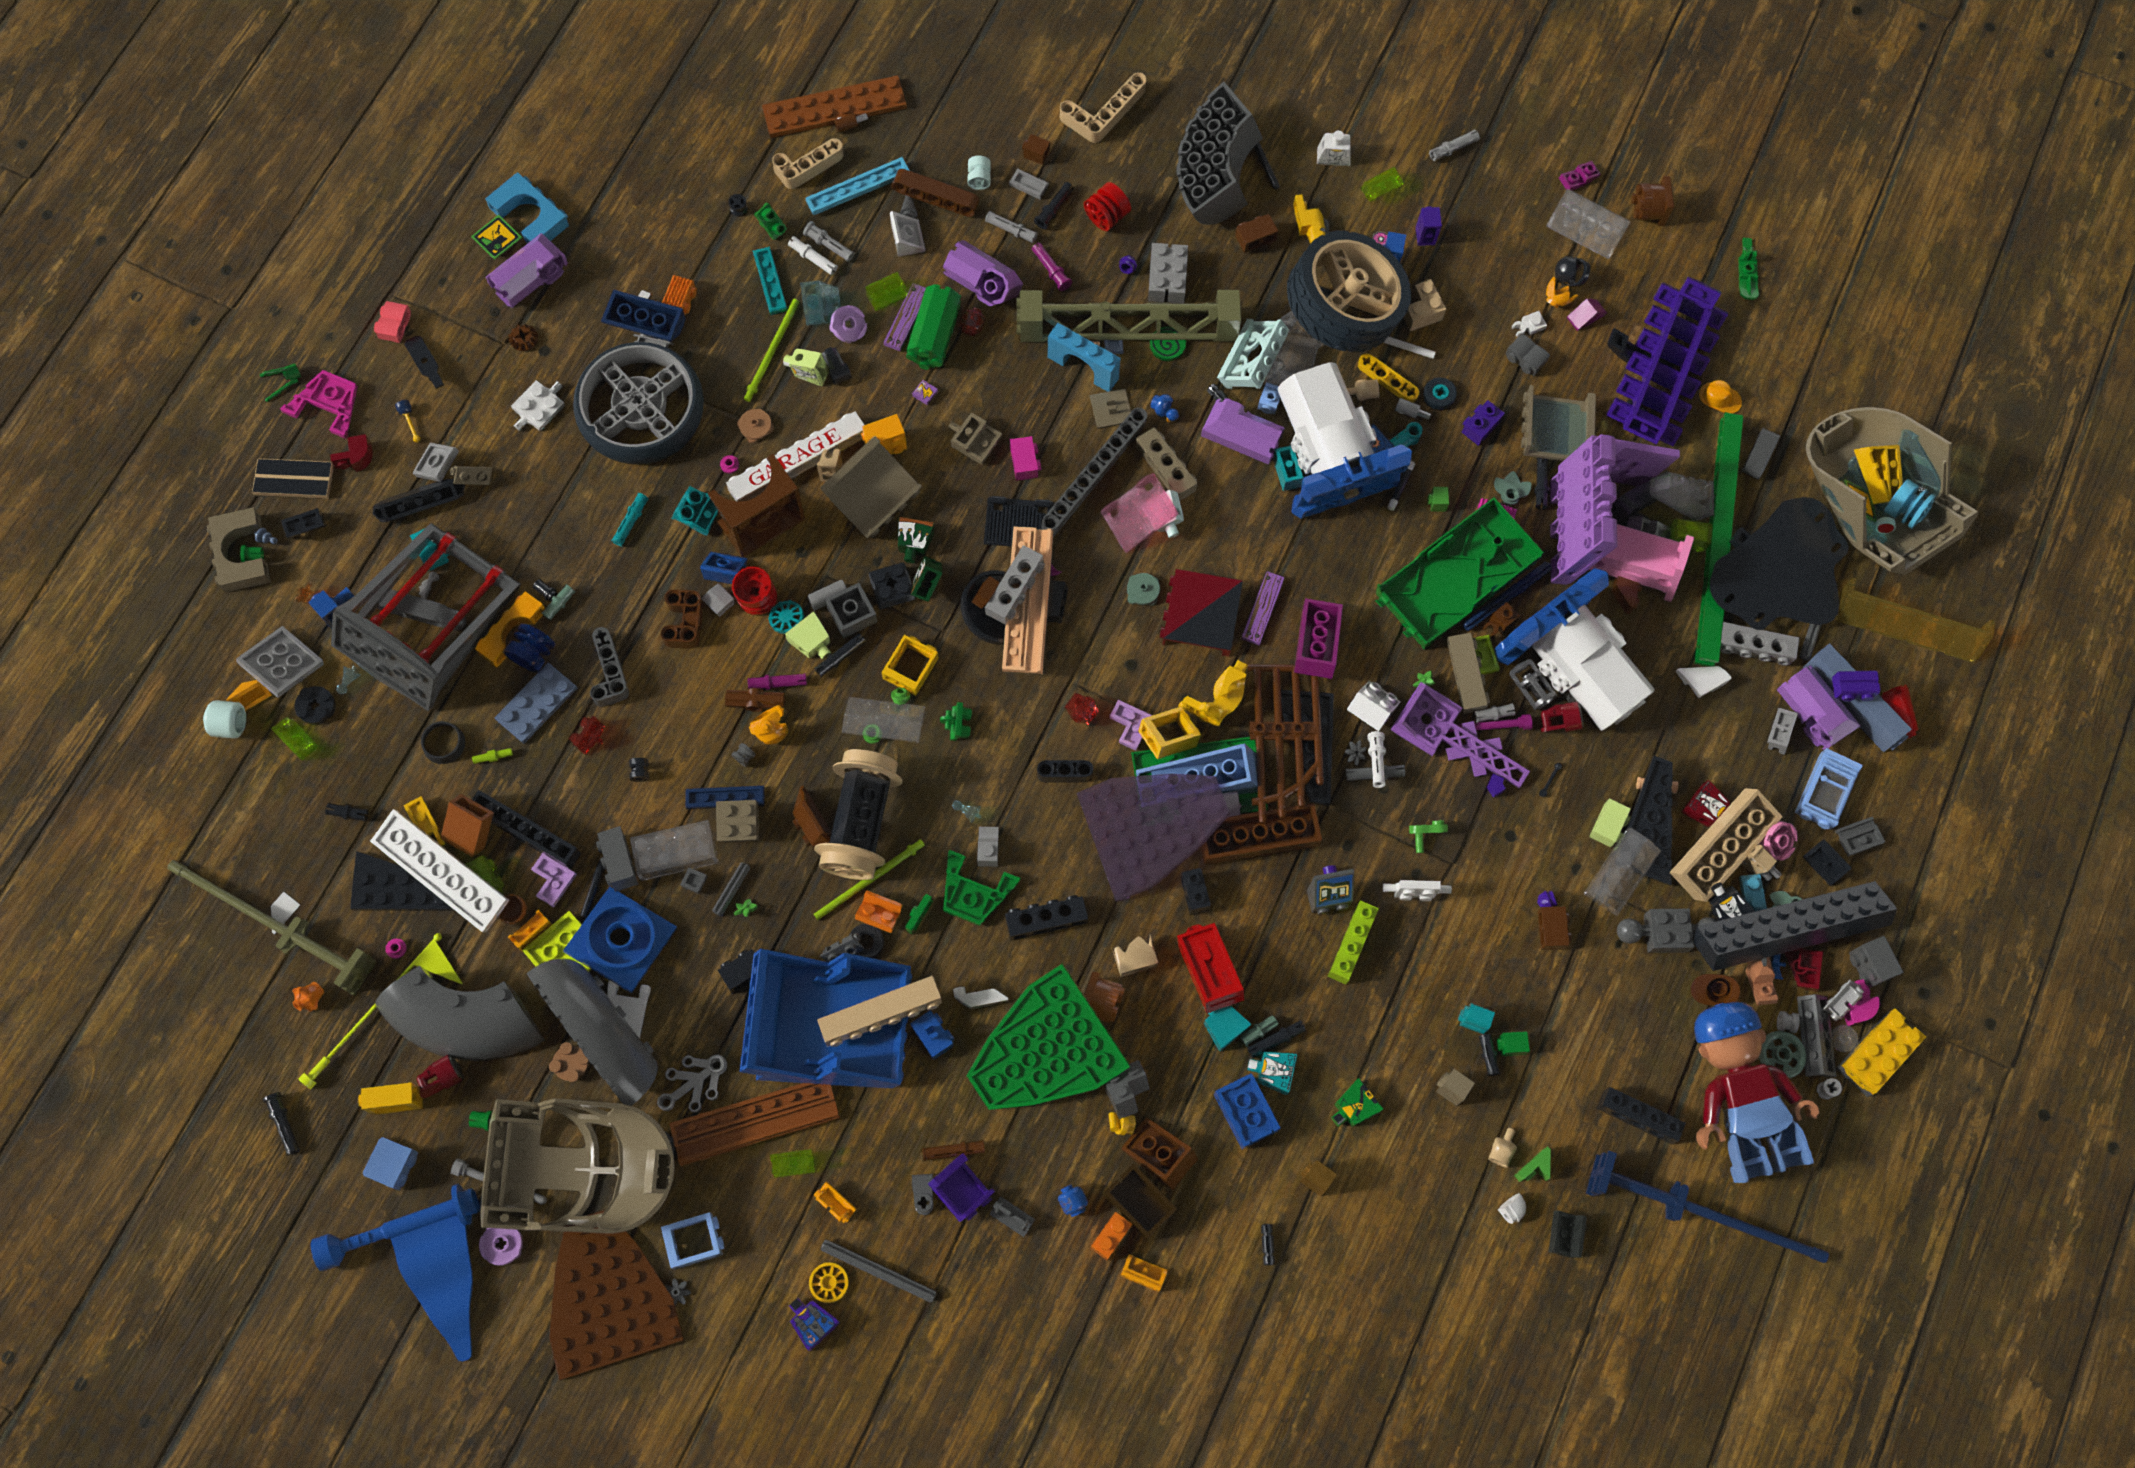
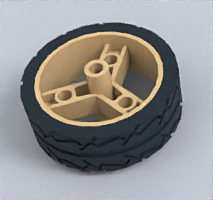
M1333 231L1314 239L1292 269L1287 281V298L1299 324L1318 341L1320 340L1323 344L1333 349L1345 352H1364L1382 344L1405 316L1411 302L1410 283L1398 259L1390 250L1377 243L1376 240L1352 231L1351 233L1348 231ZM1323 265L1334 288V292L1327 298L1321 291L1316 278V267ZM1349 306L1380 317L1364 319L1344 312Z

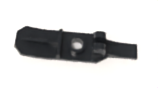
M414 336L408 339L404 345L421 374L428 377L436 389L444 386L438 373L439 366L422 337Z

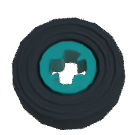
M1439 377L1427 383L1423 396L1428 406L1436 410H1444L1452 406L1456 399L1457 391L1455 385L1450 380ZM1439 391L1443 392L1441 396L1437 395Z

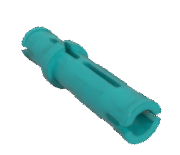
M638 493L632 505L627 508L628 512L611 540L614 544L622 547L637 518L641 517V511L649 500L644 494Z

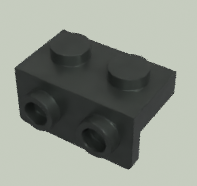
M1554 1211L1548 1252L1568 1258H1581L1587 1217Z

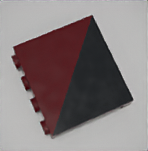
M1176 569L1175 575L1170 576L1169 586H1172V592L1167 593L1166 603L1169 604L1168 610L1164 609L1163 621H1166V625L1161 627L1159 637L1163 638L1162 645H1165L1166 640L1223 650L1222 656L1229 657L1243 581Z

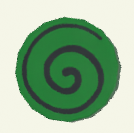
M1166 326L1160 328V333H1178L1173 327ZM1150 340L1149 347L1156 358L1162 361H1173L1182 356L1185 351L1186 340Z

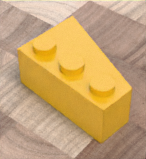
M1886 445L1854 449L1873 504L1889 503L1903 484L1900 446Z

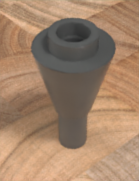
M905 195L900 214L916 218L917 211L913 199Z

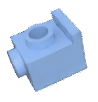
M1266 382L1257 409L1263 413L1275 415L1281 399L1278 393L1279 386Z

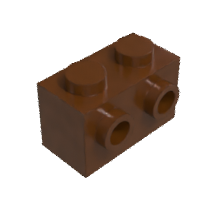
M1267 214L1265 216H1258L1252 221L1240 223L1236 228L1235 237L1243 252L1246 253L1276 241L1278 230L1270 215Z
M1566 906L1541 907L1538 910L1541 950H1565L1571 944V932H1568L1567 926L1570 922V916L1566 912Z

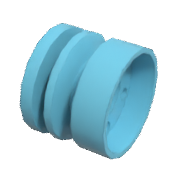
M1907 479L1894 494L1884 512L1893 518L1903 513L1904 516L1901 523L1905 524L1911 518L1908 527L1913 529L1927 516L1936 496L1931 494L1925 500L1924 498L1928 491L1924 490L1917 495L1916 492L1919 485Z

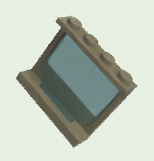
M1530 385L1528 392H1524L1523 403H1526L1522 412V418H1525L1521 430L1524 433V437L1521 440V448H1524L1523 456L1564 461L1589 437L1595 436L1596 394L1588 393L1585 401L1533 395L1534 386Z

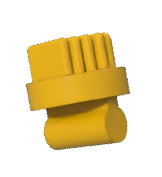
M1116 1112L1109 1113L1110 1130L1118 1135L1133 1134L1136 1125L1135 1116L1129 1115L1119 1120Z

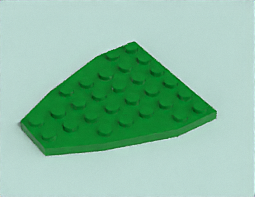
M1062 963L1025 989L990 1034L966 1076L987 1108L992 1110L1036 1105L1095 1090L1130 1068L1131 1065Z

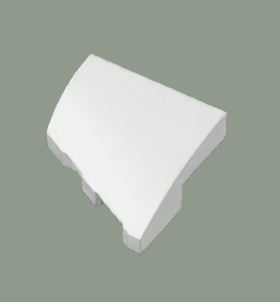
M1718 666L1679 668L1676 670L1685 685L1689 684L1698 698L1715 691L1732 679L1724 669Z

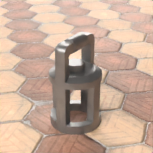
M1532 660L1523 661L1510 671L1511 678L1535 711L1543 708L1557 697V694ZM1530 665L1535 673H1528L1520 683L1515 674L1520 673ZM1539 679L1543 683L1545 688L1548 690V694H1546L1539 685ZM1529 688L1538 700L1536 703L1526 689Z

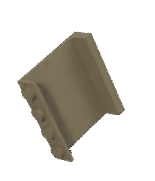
M873 436L819 489L866 538L869 536L873 538L880 531L879 527L883 523L886 525L894 518L892 514L896 510L900 512L906 507V501L910 497L914 499L921 492L919 488L922 486L880 444L878 438Z

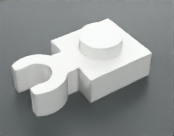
M1537 311L1524 316L1521 321L1515 322L1512 329H1521L1516 334L1519 337L1526 331L1529 335L1546 329L1547 324L1540 312Z

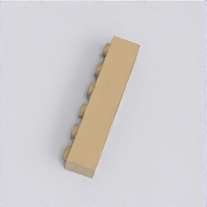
M933 976L822 1017L817 1019L826 1046L836 1047L849 1038L851 1040L860 1038L862 1033L868 1031L876 1032L882 1028L881 1026L888 1023L889 1025H894L904 1017H915L922 1010H933L939 1007L942 1001Z

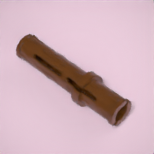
M984 1140L967 1143L961 1141L959 1144L922 1148L923 1160L957 1157L962 1153L966 1157L972 1154H984Z

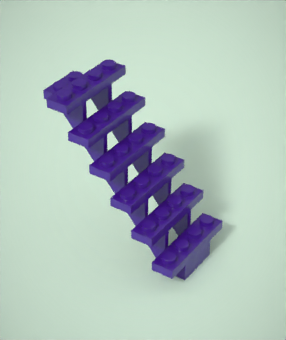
M1689 276L1680 290L1662 282L1653 300L1670 307V312L1653 305L1644 320V323L1661 330V335L1644 328L1635 342V346L1650 352L1651 358L1634 351L1626 365L1627 370L1642 376V382L1625 374L1616 392L1632 399L1633 403L1631 405L1615 398L1607 412V416L1623 423L1624 430L1654 444H1657L1660 440L1674 446L1682 433V428L1669 423V419L1673 418L1683 423L1692 408L1691 404L1678 399L1679 394L1692 400L1701 385V381L1687 375L1688 371L1701 376L1710 362V358L1696 352L1697 348L1710 353L1719 339V335L1705 328L1708 325L1719 330L1728 316V312L1714 306L1721 295V291ZM1677 312L1698 320V325L1677 316ZM1670 334L1689 343V348L1667 339L1668 335ZM1659 357L1680 366V372L1658 362ZM1650 380L1670 389L1671 395L1650 386ZM1643 404L1662 413V419L1639 409L1640 405Z

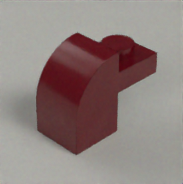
M366 434L348 437L349 451L330 454L331 462L336 469H347L352 466L356 472H359L370 464L373 456L372 444Z

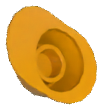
M1716 380L1706 383L1699 390V397L1703 404L1720 412L1734 414L1742 406L1741 396L1725 381Z

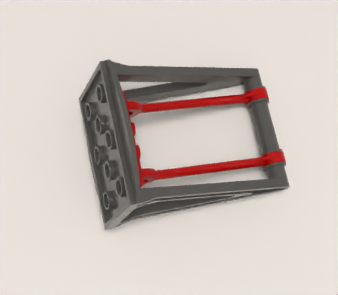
M431 523L351 600L336 607L333 612L331 646L346 655L381 683L408 697L429 711L433 707L439 691L519 590L521 583L507 575L506 571L498 565L491 564L460 543L459 539L448 531L444 532ZM430 541L435 543L437 549L383 610L379 614L374 615L370 620H367ZM443 553L451 554L482 575L485 582L433 642L417 654L407 643L401 642L392 633L380 627L383 620ZM491 585L501 588L503 591L430 666L429 659L433 652ZM362 605H364L363 608L359 611V613L356 614L355 612H356Z

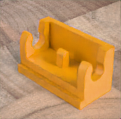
M537 910L536 914L513 935L510 934L508 938L523 953L522 949L552 924Z
M1129 1254L1120 1276L1160 1292L1167 1270Z

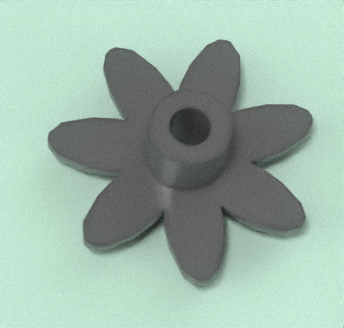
M1360 740L1356 745L1350 742L1351 749L1345 750V753L1350 755L1348 762L1354 760L1355 765H1358L1359 759H1366L1362 753L1367 748L1361 747Z
M673 1279V1287L665 1286L673 1297L675 1305L677 1301L685 1304L686 1301L683 1296L691 1294L689 1290H683L687 1284L686 1281L678 1285L677 1280Z

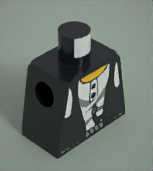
M1716 883L1711 887L1715 896L1711 897L1708 902L1717 921L1756 912L1733 886L1725 889L1722 883Z

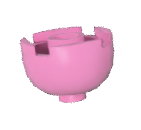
M1779 821L1768 830L1767 835L1758 845H1762L1775 860H1785L1795 850L1792 846L1794 841H1797V831L1792 824Z

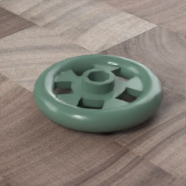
M1774 1031L1766 1035V1040L1762 1044V1051L1758 1058L1761 1064L1775 1066L1776 1062L1779 1065H1783L1782 1071L1789 1078H1793L1805 1067L1807 1055L1803 1043L1795 1035L1786 1031ZM1781 1039L1782 1045L1775 1046L1773 1041ZM1791 1043L1795 1046L1797 1050L1794 1053H1792L1791 1049L1788 1047V1045ZM1767 1050H1772V1058H1767ZM1779 1052L1784 1054V1059L1779 1057ZM1792 1058L1797 1061L1793 1068L1788 1065Z

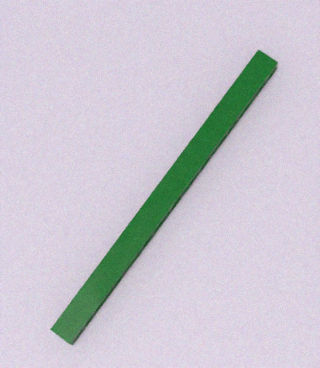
M1727 412L1724 413V418H1721L1719 421L1694 663L1707 667L1715 666V663L1719 662L1724 610L1715 602L1711 595L1710 579L1717 560L1730 552L1731 543L1729 541L1732 535L1743 415Z

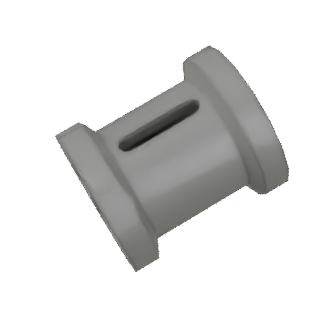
M1833 1078L1827 1079L1817 1086L1819 1096L1826 1100L1838 1096L1842 1091L1841 1083Z

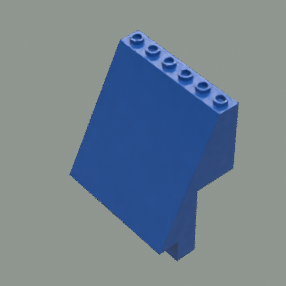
M759 949L753 955L740 1072L756 1075V1080L876 1088H894L900 1085L904 1076L902 1063L905 1060V1052L903 1050L907 1039L905 1028L908 1016L900 1019L901 1021L894 1025H889V1023L883 1025L876 1032L868 1031L862 1033L860 1038L844 1040L841 1045L836 1047L826 1046L817 1019L909 985L912 981L911 966L849 953H842L832 961L824 962Z

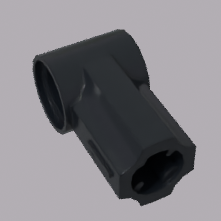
M836 347L825 349L822 356L834 385L851 379L850 370L847 364L843 363Z

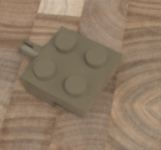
M972 412L962 426L951 421L948 427L957 432L951 439V447L983 465L1002 438V433L988 426L987 421Z

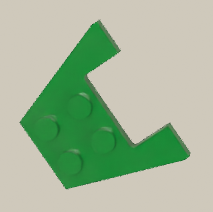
M949 850L943 911L981 926L1018 885L1020 878L1003 872L997 889L989 888L960 876L959 873L966 856Z

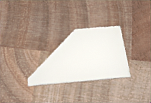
M283 892L271 905V917L284 924L300 904Z

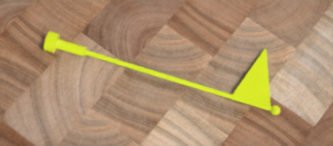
M440 933L434 935V939L399 976L401 978L414 966H421L431 973L461 985L463 984L437 944V941L442 939ZM374 1004L327 1057L324 1056L308 1075L303 1073L298 1080L309 1089H312L316 1084L314 1079L331 1062L332 1056L377 1008Z

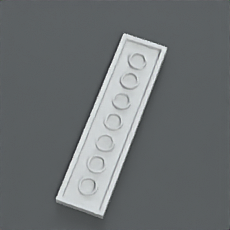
M393 809L370 841L483 933H487L509 902V899L398 810Z

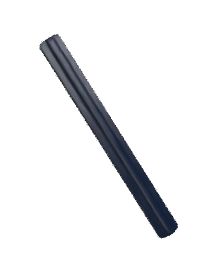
M1549 562L1542 563L1462 623L1463 628L1466 631L1475 628L1506 602H1510L1552 571L1551 564Z

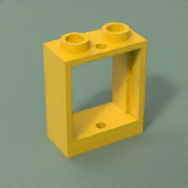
M904 635L881 672L882 678L899 688H905L916 696L938 660L936 648L929 644L924 645L920 643V640L914 636L908 637ZM907 647L929 658L928 663L916 682L894 671Z
M1182 707L1143 718L1138 730L1157 759L1197 747L1201 736L1199 729L1195 727L1190 720V716ZM1177 722L1185 735L1165 741L1157 727Z
M411 1082L361 1088V1095L358 1097L361 1109L372 1115L423 1109V1098L418 1093L420 1087Z

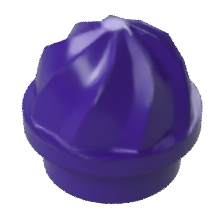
M1127 255L1121 258L1119 268L1123 273L1130 274L1136 270L1137 261L1131 255Z
M1544 891L1538 896L1537 903L1540 907L1557 906L1552 891Z

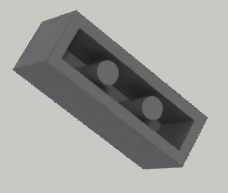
M618 826L597 833L599 841L596 844L599 853H603V858L600 859L603 868L607 869L608 872L605 875L608 886L612 885L615 892L638 885L622 828Z

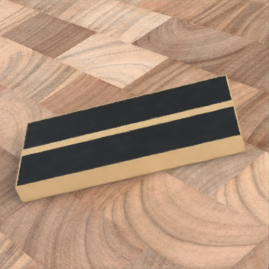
M258 459L252 493L258 496L329 499L334 465L332 462Z

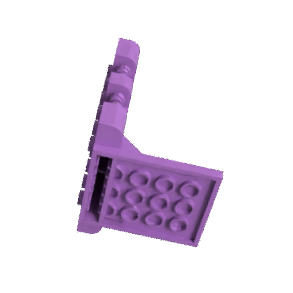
M1592 435L1558 466V473L1550 480V503L1558 504V519L1550 525V538L1558 539V554L1551 559V583H1572L1617 547V520L1612 518L1611 513L1612 503L1616 500L1615 483L1639 486L1651 480L1680 457L1679 450L1617 440L1609 435Z

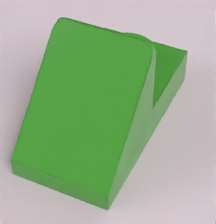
M1548 1146L1542 1149L1514 1175L1519 1182L1524 1179L1529 1181L1536 1174L1534 1170L1545 1181L1549 1180L1551 1149Z

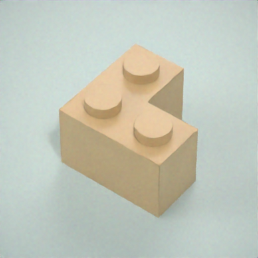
M1432 280L1415 285L1411 295L1414 303L1409 305L1408 311L1403 317L1409 331L1443 320L1446 312V307Z

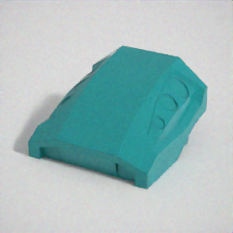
M689 486L671 519L677 520L707 536L719 511L707 493Z

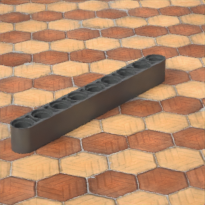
M1135 408L1131 411L1044 516L1041 530L1051 529L1053 530V536L1059 532L1145 427L1147 412L1143 408ZM1139 417V418H1141L1142 420H1141V421H1137V420H1135L1134 418ZM1123 431H1130L1131 434H1126ZM1112 444H1119L1120 447H1115ZM1102 457H1108L1110 460H1103ZM1091 470H1096L1099 473L1093 474L1091 473ZM1084 483L1087 487H1081L1079 484ZM1075 497L1077 500L1071 501L1068 498ZM1063 510L1065 514H1059L1057 511ZM1046 524H1053L1054 527L1048 528Z

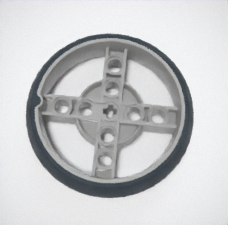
M648 342L621 344L598 355L581 374L575 388L573 400L575 420L586 441L600 454L626 464L653 463L666 459L678 452L696 432L702 418L704 404L701 383L690 364L682 356L669 348ZM635 363H654L666 367L651 379L644 376L629 378L620 369L623 366ZM604 379L614 390L611 397V409L591 423L589 402L594 390ZM686 383L689 392L688 407L679 424L674 427L664 416L666 397ZM626 427L634 430L649 428L658 438L644 444H622L610 440Z

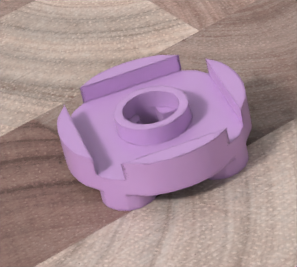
M842 306L832 314L830 330L839 340L852 343L862 338L866 332L867 323L865 324V316L855 306ZM848 320H850L852 328H848L845 324V321L847 322Z
M487 1228L479 1241L482 1257L488 1262L499 1266L512 1263L521 1255L523 1248L522 1235L519 1230ZM500 1238L506 1241V1245L502 1250L500 1247H496V1243H499Z

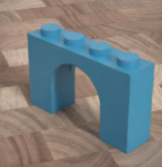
M518 172L485 198L489 209L502 218L522 204H533L541 209L538 218L521 231L527 244L540 233L551 241L569 226L566 219L568 218L567 214L562 209L558 210L550 198L546 199L538 187L534 188L531 181L526 176L522 177Z
M1057 323L1048 336V358L1064 366L1071 355L1079 357L1093 370L1094 384L1107 392L1111 391L1119 379L1121 358Z

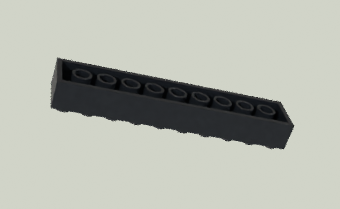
M1876 881L1697 926L1693 943L1712 971L1890 926L1893 923L1897 908Z

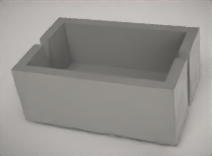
M1152 243L1148 291L1149 302L1164 303L1165 290H1168L1169 303L1184 304L1188 245L1172 244V247H1168V244Z

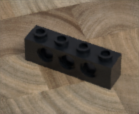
M1072 895L1063 901H1058V899L1050 900L1046 905L1032 904L1028 906V909H1011L1005 914V920L1010 941L1087 924L1088 916L1083 896ZM1066 908L1070 910L1071 914L1063 916L1060 914V911ZM1043 913H1049L1052 917L1050 920L1045 921L1040 916ZM1024 917H1029L1032 919V923L1024 925L1021 920Z
M1612 1087L1603 1091L1596 1108L1669 1144L1679 1142L1686 1125L1685 1122Z

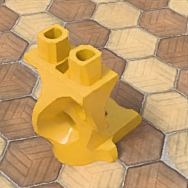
M1237 660L1234 667L1229 666L1223 672L1214 686V702L1201 703L1186 696L1178 707H1182L1185 711L1195 715L1203 723L1207 722L1220 726L1225 716L1233 712L1243 698L1244 683L1247 675L1245 670L1248 665Z

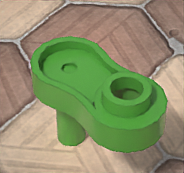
M1444 820L1432 821V825L1409 826V834H1415L1416 853H1424L1423 833L1448 832V824H1444Z

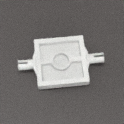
M536 380L511 405L512 409L521 417L514 427L520 431L526 424H529L541 431L565 406L564 402L556 396V393L563 386L556 382L549 389Z
M1400 880L1399 883L1395 884L1384 883L1383 892H1394V898H1400L1403 901H1409L1412 898H1420V901H1431L1439 893L1451 894L1452 887L1451 885H1441V881Z

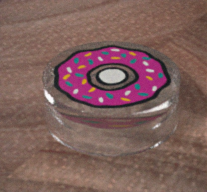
M1378 231L1373 234L1372 239L1383 245L1388 234Z

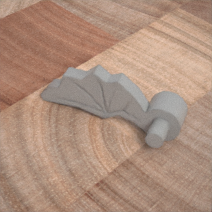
M430 572L429 579L424 580L419 587L421 598L427 599L428 593L431 590V584L439 580V575L436 572Z

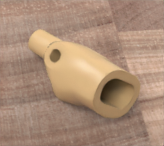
M1378 379L1358 380L1355 383V387L1347 388L1349 394L1356 395L1359 401L1379 398Z
M1508 1128L1504 1138H1495L1488 1160L1508 1168L1517 1149L1516 1145L1511 1142L1515 1130Z

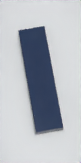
M764 786L686 789L685 792L686 810L716 808V801L756 800L758 801V806H765Z

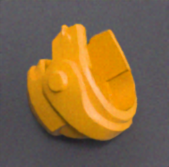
M776 705L757 716L750 723L749 729L751 734L767 745L778 744L784 740L788 734V728L786 723L779 722L784 715V708Z

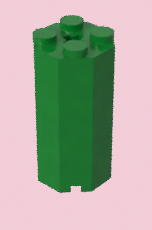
M938 284L928 286L925 289L907 347L906 358L915 362L924 370L943 365L961 306V295L950 287L940 289L941 285Z

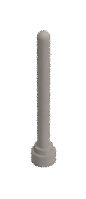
M457 1158L451 1169V1174L458 1177L467 1175L483 1181L484 1173L469 1167V1164H466V1161ZM534 1192L533 1201L545 1204L547 1198Z

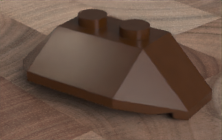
M803 785L799 789L793 810L795 819L792 822L797 830L801 829L804 836L802 838L807 847L811 845L814 850L817 844L830 843L832 832Z

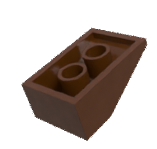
M1147 1117L1121 1147L1123 1152L1171 1190L1177 1186L1198 1160L1190 1146Z

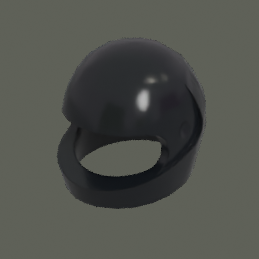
M1565 256L1555 266V277L1563 285L1583 286L1590 275V264L1581 258ZM1583 264V275L1581 279L1575 283L1576 272L1579 266Z

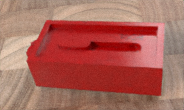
M1215 922L1206 926L1193 925L1187 929L1186 933L1177 935L1179 950L1206 1014L1244 1001V989Z

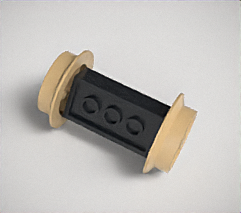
M852 749L844 752L842 762L833 765V771L843 777L844 781L830 843L817 844L814 848L815 852L821 856L819 868L823 871L849 879L870 880L874 878L876 867L885 864V859L876 854L875 851L889 788L902 784V778L896 774L898 763L893 758L873 751Z

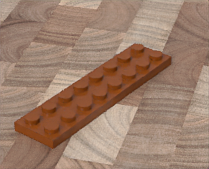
M897 75L762 105L770 138L833 125L835 119L853 113L855 117L865 113L869 117L906 109L907 105Z

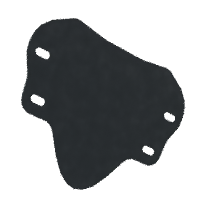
M1806 497L1786 500L1741 545L1717 560L1710 579L1711 595L1723 610L1739 616L1756 630L1765 629L1776 618L1781 616L1810 624H1827L1835 619L1839 610V594L1834 567L1848 553L1849 545L1836 528L1831 512L1823 503L1814 498ZM1819 513H1824L1825 517L1820 522H1816L1815 517ZM1836 543H1840V549L1835 553L1832 552L1831 548ZM1734 594L1735 598L1730 603H1725L1724 599L1728 595ZM1760 612H1763L1765 614L1764 618L1756 622L1754 618Z

